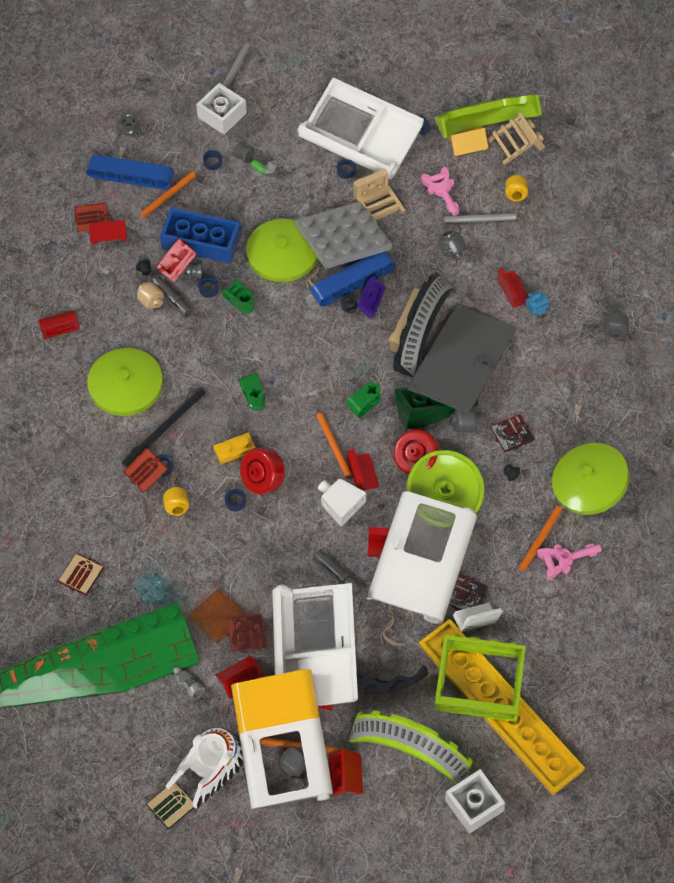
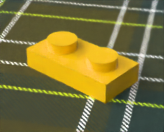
M249 432L213 445L220 464L242 457L248 451L256 448Z

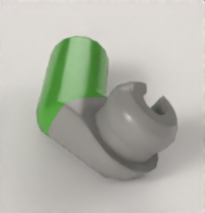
M254 159L250 166L260 174H273L276 171L277 164L271 161L267 165H263Z

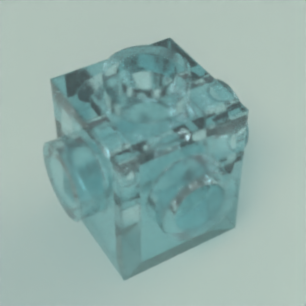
M158 573L144 574L134 588L148 606L162 604L167 599L166 596L171 590Z

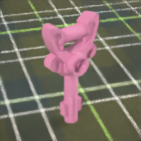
M443 167L439 174L433 176L423 174L421 181L428 187V193H435V195L443 197L447 204L448 212H451L453 216L458 215L459 206L457 202L452 200L449 194L451 187H454V180L449 179L448 169Z
M558 544L553 549L543 548L537 550V556L545 561L548 568L546 578L550 580L560 572L568 574L573 560L588 555L589 557L597 556V553L602 550L599 544H589L584 549L570 553L568 549H562V546ZM552 557L558 560V566H555Z

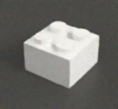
M220 83L196 104L198 118L222 134L229 131L247 113L246 100Z
M481 769L445 793V801L469 834L504 811V800Z

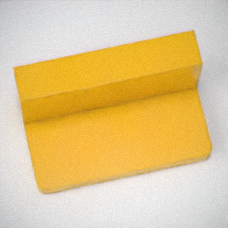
M481 126L467 129L448 137V141L452 143L455 156L488 149L485 128Z

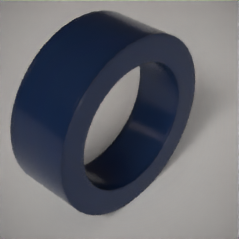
M420 115L418 117L423 118L424 122L419 133L424 136L431 131L427 119Z
M215 150L206 152L203 155L205 168L209 170L220 168L222 165V155ZM210 157L219 159V162L214 165L208 164L206 161Z
M343 159L337 163V174L339 177L349 179L355 175L356 165L352 160ZM347 164L352 166L353 169L350 172H342L340 167Z
M205 277L198 284L199 292L204 297H213L219 291L218 281L213 277ZM207 282H211L215 285V288L211 291H205L202 289V286Z
M165 454L156 456L159 462H169L170 467L161 476L169 475L174 468L172 458Z
M239 489L228 491L225 495L226 507L231 511L242 510L246 505L245 493ZM237 494L243 500L238 505H232L228 502L229 497Z

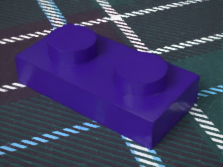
M375 277L368 279L357 305V308L369 318L374 317L386 289Z

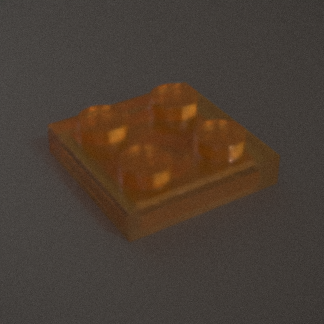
M218 589L189 615V618L217 644L229 634L227 620L246 617V614Z

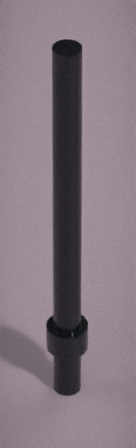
M200 388L139 446L136 445L131 450V453L121 462L122 465L127 468L136 458L139 459L144 454V451L206 392Z

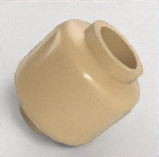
M145 282L137 290V299L147 309L159 308L163 303L164 292L154 282Z

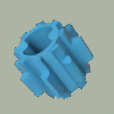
M533 292L529 294V298L525 299L527 309L532 315H541L546 312L545 309L549 308L548 299L542 292Z

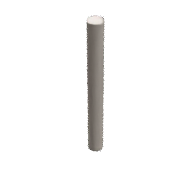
M244 43L222 85L226 88H229L250 48L249 43Z
M516 213L444 216V223L516 220Z

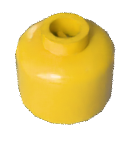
M520 175L509 177L505 182L506 197L515 202L524 200L528 195L527 180Z
M172 487L163 494L164 508L168 514L180 516L189 509L188 494L183 488Z

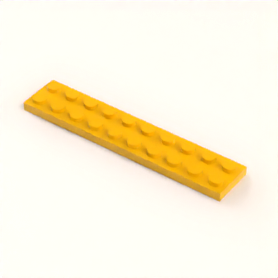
M450 619L419 641L420 648L439 669L444 635L455 636L457 634L460 637L467 638ZM449 649L445 676L467 700L512 706L514 689L482 654ZM521 697L517 722L484 718L553 796L585 771V767Z

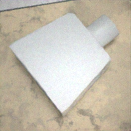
M338 479L333 485L324 480L318 487V490L324 493L321 496L322 506L341 527L366 503V493L342 479Z

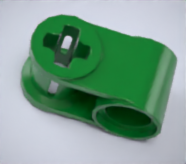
M234 280L231 286L221 290L223 297L241 313L249 314L253 312L255 308L253 293L243 286L239 280Z
M257 373L239 378L238 381L242 393L245 395L249 407L253 410L262 409L265 406V399Z
M374 382L367 383L359 391L352 394L347 399L345 405L358 418L363 417L380 402V386Z

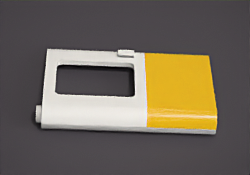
M298 670L231 685L251 810L317 797V801L330 799L329 795L333 794L312 670ZM299 731L309 786L302 790L270 795L260 740L264 737Z

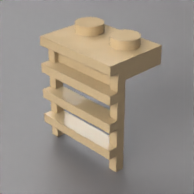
M521 112L518 114V117L514 120L510 119L507 125H502L499 131H494L493 135L488 138L489 142L496 139L508 158L503 160L505 165L532 145H535L539 151L545 148L542 142L544 140L543 136L539 131L535 132V124L531 119L527 120ZM512 126L525 143L521 148L518 147L508 132V129ZM503 133L506 134L516 149V152L512 155L499 137Z
M385 169L375 171L371 175L359 178L353 182L354 199L362 203L375 222L398 210L402 213L405 212L404 207L388 185V172ZM390 195V197L366 207L367 204ZM395 202V205H392L377 213L371 214V212Z

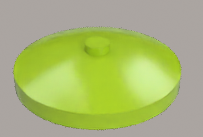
M275 219L263 223L252 232L246 245L247 260L250 267L260 277L273 282H290L300 279L313 269L318 260L296 228L295 220Z
M120 348L107 352L96 360L89 371L87 386L92 401L101 410L112 415L130 416L145 411L156 402L162 391L163 377L159 364L151 355L134 348Z
M603 443L583 444L570 450L560 459L553 472L552 488L560 504L567 510L581 515L598 514L613 507L625 494L630 480L629 467L623 455L614 447Z
M439 450L425 455L413 466L407 478L406 492H412L460 508H470L476 514L484 498V482L480 471L469 458L458 452ZM437 456L435 464L430 469H427L429 459ZM422 503L418 505L415 513L425 523L438 528H452L456 518L454 513Z

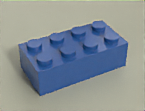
M170 208L160 234L162 249L169 250L176 240L180 238L195 250L196 256L231 264L241 237L240 222Z

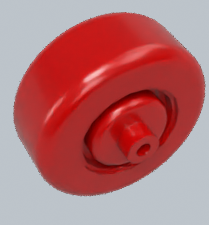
M418 429L410 430L401 435L394 447V460L398 468L409 475L417 461L431 452L441 450V446L432 434ZM437 456L429 459L426 466L427 469H430L435 464Z
M268 447L255 448L244 455L240 466V474L245 487L250 492L258 495L269 494L278 490L282 485L285 467L282 458L275 450Z

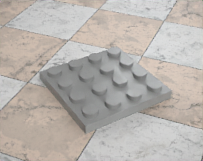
M361 202L295 220L296 228L325 269L392 249L391 242Z

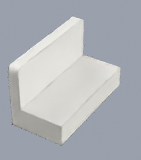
M485 603L455 611L453 617L462 633L495 624L503 611L501 608L493 610L490 603Z

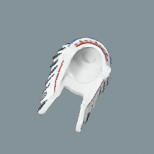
M208 728L202 734H198L193 740V746L190 748L189 753L179 764V767L165 787L169 790L187 769L190 768L192 771H195L196 774L203 777L198 784L193 800V807L198 809L202 802H206L209 797L213 796L214 791H219L227 780L233 778V774L239 772V767L243 765L240 741L225 728Z

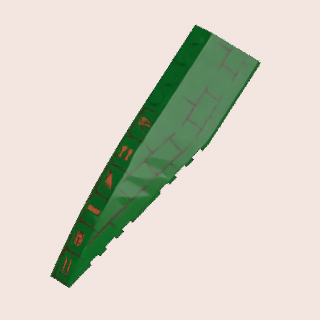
M178 602L63 644L0 671V709L6 706L18 707L28 703L40 704L62 701L72 697L84 698L86 695H106L108 692H125L173 674L174 667H180L184 670L200 664Z

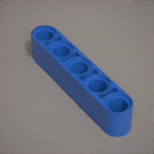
M101 155L91 156L86 170L87 175L94 179L164 190L170 188L174 176V170L169 166Z
M387 251L368 256L316 283L310 292L320 306H326L365 286L369 278L375 277L378 279L390 273L396 267V263Z

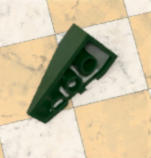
M407 387L395 389L398 417L406 429L426 427L449 418L450 414H453L455 408L419 393L411 392ZM476 400V402H475L473 408L478 406L479 403H478L477 400Z

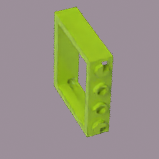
M457 634L455 636L444 635L434 711L517 722L526 646L518 645L516 642L503 643L496 639L487 641L481 640L478 637H460ZM449 649L517 658L512 706L443 696Z

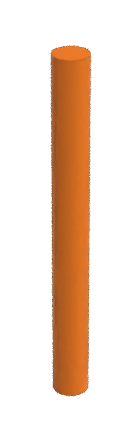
M191 171L139 213L142 218L148 216L193 180L196 174Z
M322 412L318 413L316 417L345 478H350L352 473Z
M556 506L519 565L520 570L526 571L537 550H539L563 511L560 506Z
M264 737L260 740V744L280 748H289L290 746L299 748L302 746V742L269 737ZM325 745L326 754L339 751V747Z

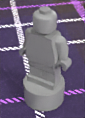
M174 667L173 673L176 675L175 678L178 681V685L186 687L187 694L193 700L200 698L205 692V688L194 680L195 676L187 671H182L180 667Z

